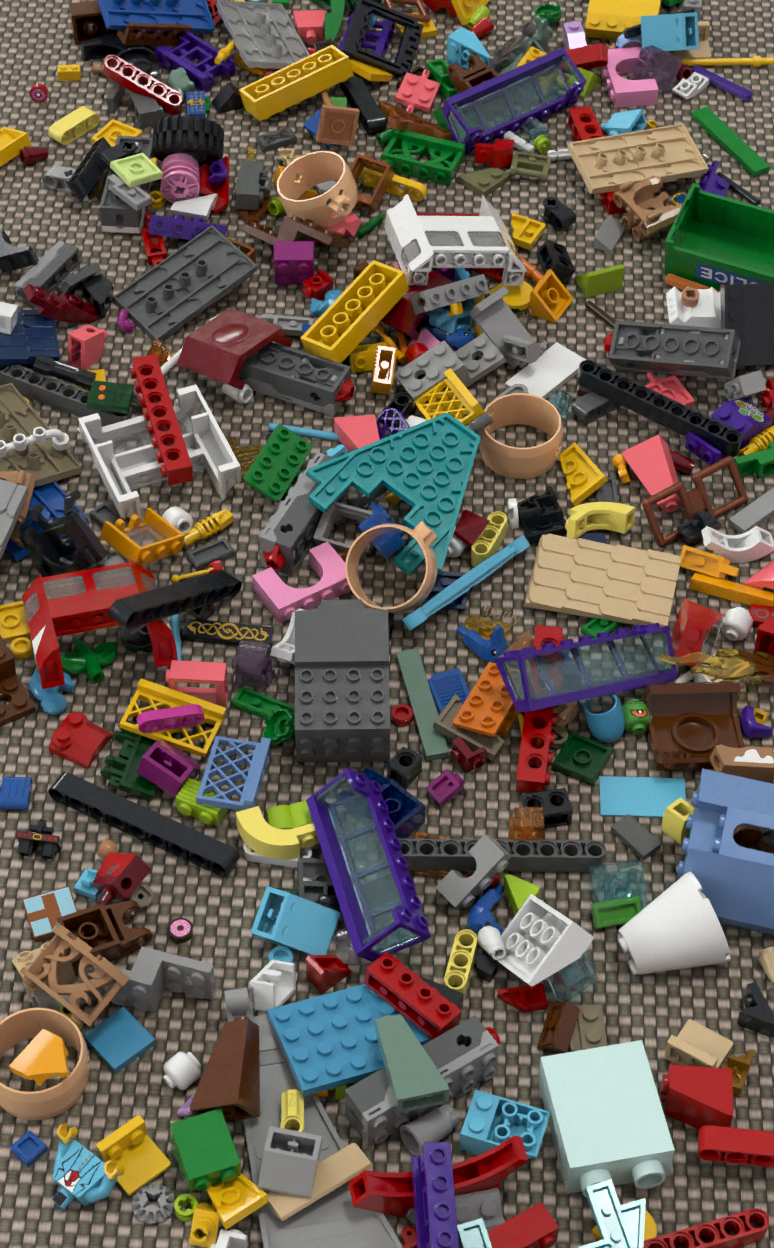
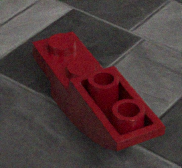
M27 284L23 289L28 301L35 304L39 315L71 323H88L98 320L95 307L89 302L80 301L74 295L70 296L63 292L58 297L53 293L45 292L39 286L35 287Z

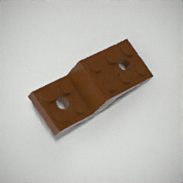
M293 215L292 218L285 216L278 232L273 231V228L257 223H253V225L245 224L243 232L274 245V241H313L315 238L332 246L347 248L350 242L344 239V234L337 231L332 232L324 225L314 224L312 220Z
M0 635V701L3 699L11 700L6 705L0 703L1 727L35 713L36 709L16 674L14 657Z

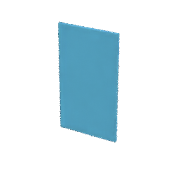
M599 776L600 816L625 817L629 814L632 817L663 818L665 809L679 798L686 801L685 778Z

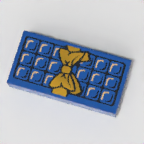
M204 91L186 92L187 115L206 118Z

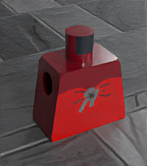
M109 853L93 880V885L100 891L95 901L98 904L103 903L105 906L109 905L113 899H128L151 869L137 854Z

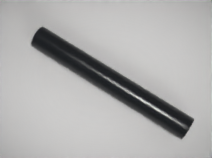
M717 173L718 176L724 178L730 184V189L752 205L758 206L760 204V200L723 173Z

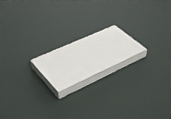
M556 342L543 352L537 361L528 364L505 382V389L515 384H523L527 387L529 394L546 399L578 374L579 364L586 359Z

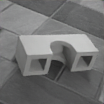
M484 834L468 851L475 858L477 864L476 871L472 876L465 878L459 871L451 870L436 886L438 891L455 908L463 909L472 905L476 899L474 896L480 890H485L492 883L491 878L497 872H502L509 864L508 860L512 856L490 835Z

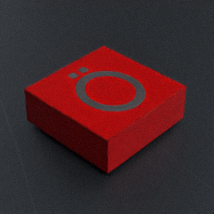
M751 603L749 613L753 619L752 626H759L771 618L773 607Z

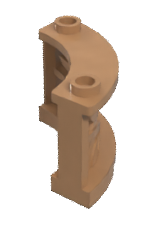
M58 924L52 931L56 935L27 970L25 968L20 970L25 975L22 980L33 989L36 986L40 987L72 1013L69 1017L79 1026L85 1023L90 1027L119 989L130 978L106 958L99 954L96 957L91 954L94 950L92 947ZM71 950L70 955L67 956V952ZM83 955L79 964V974L84 982L72 985H59V963L70 964ZM90 967H94V972L88 973L93 978L89 980L87 976V969ZM46 980H48V982H49V987H48L46 984H44L43 982L46 981ZM116 981L103 997L98 990ZM93 992L99 1003L90 1014H87L80 1009L79 1003L85 1000L91 1006V998L87 993ZM59 995H70L69 1003Z

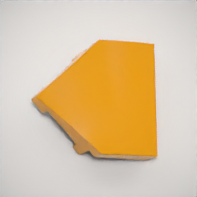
M42 1029L9 1067L12 1073L28 1080L34 1079L37 1086H40L46 1079L59 1075L61 1078L69 1076V1069L67 1067L69 1052L61 1037Z

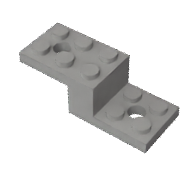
M483 333L455 352L444 340L396 371L394 375L405 391L412 396V400L415 401L447 377L443 372L449 368L452 369L467 388L504 364L506 360L488 336ZM477 356H483L480 360H474ZM422 374L426 375L423 379H417Z
M142 946L131 971L118 968L130 979L119 989L111 1001L117 1005L124 1004L135 1007L140 1011L156 1012L165 988L176 993L191 994L199 999L213 1000L216 993L213 964ZM90 967L87 969V976L89 980L93 978L88 973H93L95 970L94 967ZM116 981L98 990L103 997ZM93 992L87 993L91 998L97 999Z

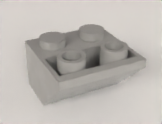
M269 1126L258 1189L311 1199L321 1154L322 1136Z

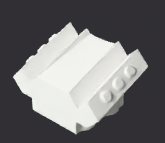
M675 286L666 293L670 325L721 328L720 292L718 293L713 287L710 289H697L700 293L699 302L694 307H686L681 303L682 292Z

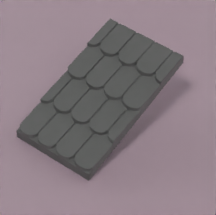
M211 225L114 295L112 302L120 310H127L129 312V319L153 342L158 344L180 330L184 324L203 313L205 308L232 292L233 288L252 277L253 273L257 271V265Z

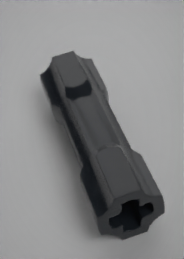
M40 354L37 355L32 370L71 382L91 390L97 373L79 369Z

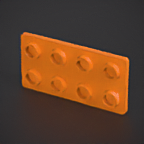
M489 662L454 718V727L495 737L498 734L506 738L517 719V714H520V712L516 711L496 663ZM504 666L507 671L506 673L509 674L508 677L514 685V691L518 694V699H523L520 669ZM526 671L527 681H528V680H529L530 672H527V671Z

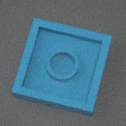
M124 1007L83 1036L86 1044L115 1074L156 1045L152 1035Z

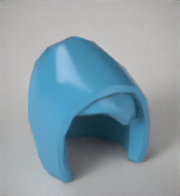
M615 693L611 695L615 703L614 707L610 706L601 714H593L591 712L588 699L585 700L584 704L587 725L594 737L603 743H614L620 739L624 732L623 708L619 697Z

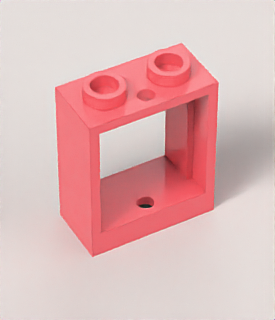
M171 661V668L166 670L168 688L225 708L227 707L229 689L226 663ZM178 682L215 684V688L180 687Z

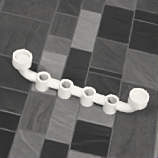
M36 427L31 436L26 437L24 434L18 433L14 435L13 442L7 444L5 441L0 440V458L5 457L7 452L13 450L24 451L28 445L34 443L44 444L49 438H52L53 447L56 450H65L70 445L69 436L59 429L45 430L43 427Z

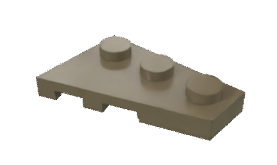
M455 694L435 720L432 728L451 739L461 737L473 751L484 747L487 750L486 758L493 761L505 741L498 734L495 737L454 727L453 720L463 705L460 702L461 699Z

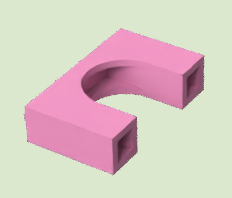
M642 46L608 49V65L599 67L602 68V78L605 79L606 90H609V99L613 101L615 108L657 104L659 89L655 79L628 80L620 76L626 73L646 72L647 55L642 53Z
M328 541L309 550V565L321 578L314 586L302 589L290 587L280 579L272 567L252 575L253 591L279 624L291 620L292 612L299 608L310 610L319 606L321 600H332L351 591L346 579L345 562Z

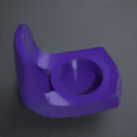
M222 160L214 161L211 164L209 171L212 176L207 182L219 186L226 180L228 171Z
M745 706L740 713V726L745 736L753 739L770 738L773 729L755 720L754 707Z

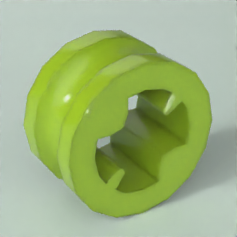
M545 135L538 136L533 143L534 149L538 150L541 154L549 151L552 145L551 140Z
M182 1194L177 1197L174 1209L175 1215L179 1220L184 1222L193 1220L194 1208L198 1205L196 1197L191 1194ZM188 1204H191V1209H186L185 1212L182 1211V1206L186 1207Z

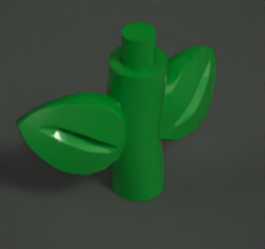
M76 638L73 641L75 653L60 655L62 667L71 674H81L86 671L91 683L97 684L105 678L101 667L108 666L114 661L118 648L117 642H106L92 650L87 642L82 641L81 638Z

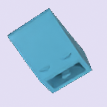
M698 12L641 16L642 53L699 49Z
M460 27L447 36V63L449 65L455 63L465 70H470L467 60L470 55L475 54L490 68V55L474 33Z
M267 886L251 934L258 939L285 946L308 955H327L341 913L291 893Z
M475 1089L460 1133L459 1149L480 1155L515 1135L522 1137L527 1158L536 1159L551 1112Z

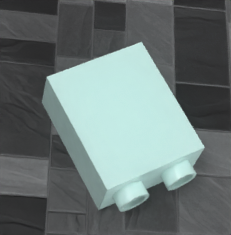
M642 1040L540 1058L538 1085L546 1111L551 1112L548 1123L567 1194L582 1191L583 1195L587 1197L585 1193L587 1186L607 1180H612L614 1186L634 1182L637 1188L648 1189L660 1185L667 1176H670L675 1149Z

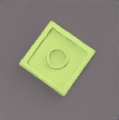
M144 153L110 162V168L130 188L163 178V172Z

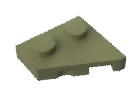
M488 168L458 176L459 183L484 197L510 181V175L499 168Z

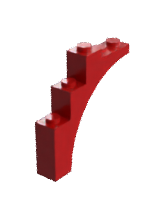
M513 1135L500 1145L478 1156L452 1164L455 1195L492 1188L500 1190L499 1182L528 1161L522 1137ZM364 1170L348 1183L354 1208L398 1217L405 1216L415 1208L412 1172L383 1173Z

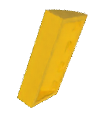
M8 127L0 129V167L19 155L20 149H23L25 146H32L27 132Z

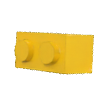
M80 64L58 65V81L81 80Z

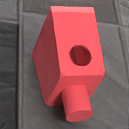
M293 11L294 27L303 42L314 45L315 42L324 40V13H327V11Z
M87 324L68 333V365L87 370L104 354V341L108 338L106 330Z

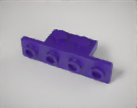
M715 161L712 165H707L709 169L698 184L702 191L725 197L730 184L715 173L719 164L718 161Z
M173 214V218L151 215L149 234L192 240L213 225L226 237L227 226L204 223V219L192 217V221L184 220L185 216Z

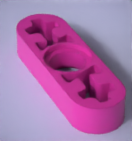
M192 704L146 711L139 714L136 720L142 733H151L196 726L204 721L205 716L200 705Z

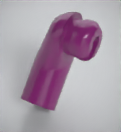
M121 309L116 325L124 333H131L134 330L135 324L133 321L130 323V320H127L129 312Z

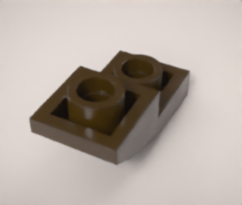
M108 168L103 171L92 190L88 193L89 200L97 197V199L102 197L109 171Z

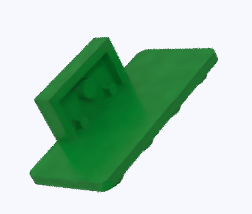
M278 424L244 476V482L274 502H279L283 495H288L289 489L294 486L291 482L293 480L297 481L300 473L303 472L300 468L312 450V444L285 426Z

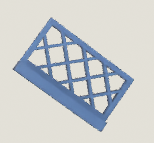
M216 736L198 791L196 803L240 811L255 807L270 757L271 739L262 737L261 742L257 743ZM219 745L229 746L230 749L222 751ZM245 749L254 750L253 753L245 755L242 751ZM236 753L240 757L231 761L228 756ZM222 759L226 764L218 767L214 762ZM245 763L249 768L241 771L237 766ZM229 769H232L235 772V774L227 777L223 773ZM218 775L221 778V780L213 783L209 779L210 777ZM241 779L244 784L236 787L233 781ZM227 785L230 790L222 793L219 787ZM212 790L216 794L214 797L203 796ZM236 794L240 798V802L231 801L228 797Z

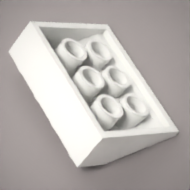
M530 894L501 935L506 955L497 961L527 984L534 986L579 959L589 949L594 937L575 922Z

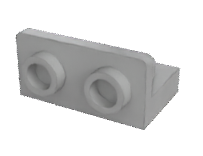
M498 1188L455 1195L457 1225L483 1218L488 1232L505 1222Z

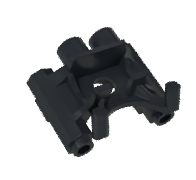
M78 490L66 495L62 518L46 519L41 514L44 510L43 505L37 504L28 510V516L43 530L38 533L35 527L27 525L19 531V539L38 564L35 568L39 574L41 573L42 578L79 571L100 562L107 556V550L88 525L81 512L74 510V501L81 497ZM67 534L69 535L70 539L65 540V542H63L60 538V535Z

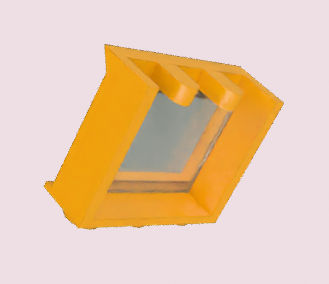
M147 508L143 522L140 523L141 518L133 514L127 528H125L126 522L122 519H118L115 525L105 521L99 538L100 541L105 540L126 559L129 558L139 565H144L180 553L185 535L154 510Z

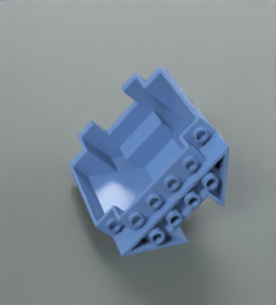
M702 769L698 792L693 791L691 806H695L693 815H688L686 829H690L689 838L684 837L681 852L686 853L684 861H679L677 875L682 877L687 872L691 871L703 889L700 891L709 899L720 924L774 935V854L741 847L733 838L734 829L742 824L774 830V784Z

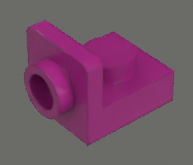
M447 769L426 787L442 807L459 791L463 795L467 793L463 787L465 784L464 780L457 773L452 775Z

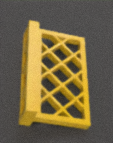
M451 368L443 372L447 377L414 401L427 420L449 413L466 426L485 413L478 401ZM461 405L459 409L454 410L456 406ZM436 409L435 413H431V410Z
M141 678L137 684V690L119 723V728L156 741L165 740L176 748L206 758L219 729L222 728L225 722L226 708ZM142 700L149 703L150 706L139 709L137 702ZM198 704L202 707L205 716L201 724L207 723L213 725L214 728L204 731L200 724L196 725L199 733L189 736L186 729L191 727L142 733L139 730L138 724L134 725L127 721L129 718L138 716L146 711ZM181 731L184 738L177 740L172 738L171 734ZM203 738L206 744L204 749L194 746L192 741Z

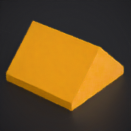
M549 269L530 292L529 308L532 310L533 316L555 323L574 298L554 272Z

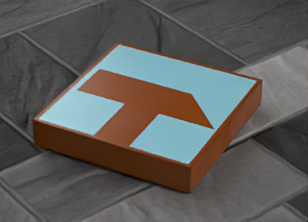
M69 886L22 899L35 942L49 939L56 935L52 932L56 927V918L77 912Z

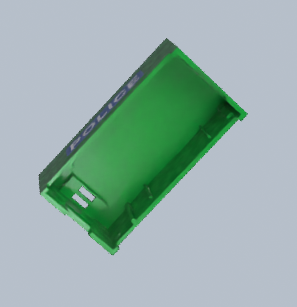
M692 183L665 240V276L671 273L720 290V285L774 283V210L702 191L699 184Z

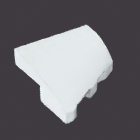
M218 194L174 202L170 209L171 216L173 218V214L185 216L184 220H191L192 217L208 220L211 210L215 208Z

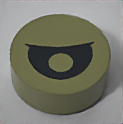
M552 726L551 732L556 734L555 744L550 747L554 749L562 748L568 739V732L561 726Z

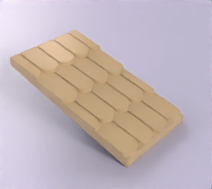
M684 123L571 142L567 147L590 194L619 191L620 185L629 181H633L635 184L651 176L660 177L662 182L676 181L680 178L699 177L702 174H706L709 169Z
M543 534L539 540L523 606L633 625L659 622V626H668L682 556L650 549L646 551L623 545L614 546L581 538L577 540L554 534Z

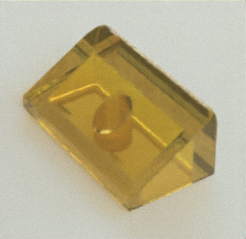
M471 614L464 622L466 629H474L481 637L489 639L493 634L494 628L499 625L503 628L506 642L512 629V624Z

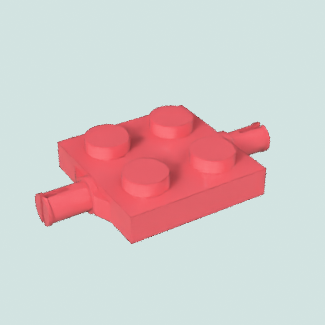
M427 69L423 70L421 77L406 72L395 97V102L406 106V111L413 113L414 110L429 113L440 89V83L428 79L430 71H427Z
M653 371L646 374L650 383L644 386L689 408L695 406V400L675 375L659 379Z

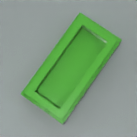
M640 896L592 903L591 910L594 928L611 927L629 922L642 911Z

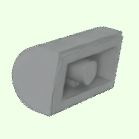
M508 334L501 336L504 356L530 364L538 360L541 353L538 343Z

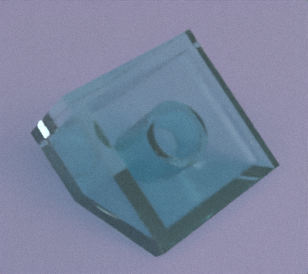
M587 951L576 961L547 977L557 1002L570 1001L599 980Z

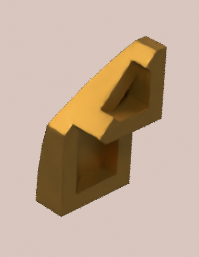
M753 1049L747 1050V1054L741 1056L729 1055L727 1063H724L722 1068L732 1069L734 1095L740 1096L754 1057L755 1050Z

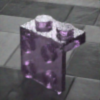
M653 45L644 47L639 53L638 65L633 69L632 80L655 79L658 89L671 92L682 64V59Z

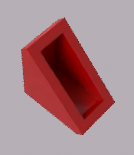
M308 955L306 957V978L321 994L328 991L352 972L337 955Z

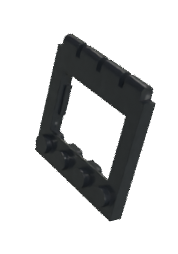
M358 0L342 52L352 59L401 78V76L406 75V72L410 73L423 25L418 23V20L371 0ZM372 14L404 26L394 63L372 52L369 53L361 50Z

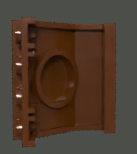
M739 682L645 684V703L652 720L647 729L657 771L714 769L710 756L716 745L722 744L732 748L745 747L737 716V692H740Z

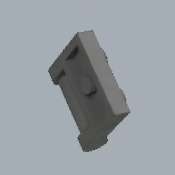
M98 263L91 266L87 264L80 269L79 273L67 275L64 278V283L56 287L57 294L59 296L63 292L68 294L69 291L80 286L81 282L97 276L101 270Z

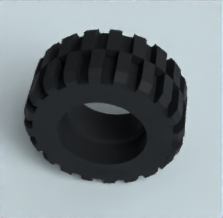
M189 115L167 116L159 119L154 124L152 153L159 161H163L171 154L186 153L197 160L199 167L204 163L211 166L214 161L223 158L225 132L219 123L217 124L216 121H211L208 118Z

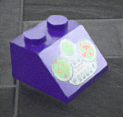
M745 397L725 401L711 414L712 419L741 433V449L746 447L752 438L773 424V421Z

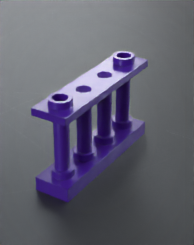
M354 11L352 13V16H349L348 18V27L344 34L340 47H337L340 51H342ZM387 19L383 20V22L375 21L372 28L382 29L379 32L368 30L366 32V38L378 39V41H363L362 48L374 49L375 51H372V53L384 58L395 31V23Z

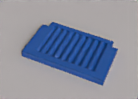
M460 668L431 674V678L427 679L440 714L455 694L461 699L460 702L464 704L470 694Z

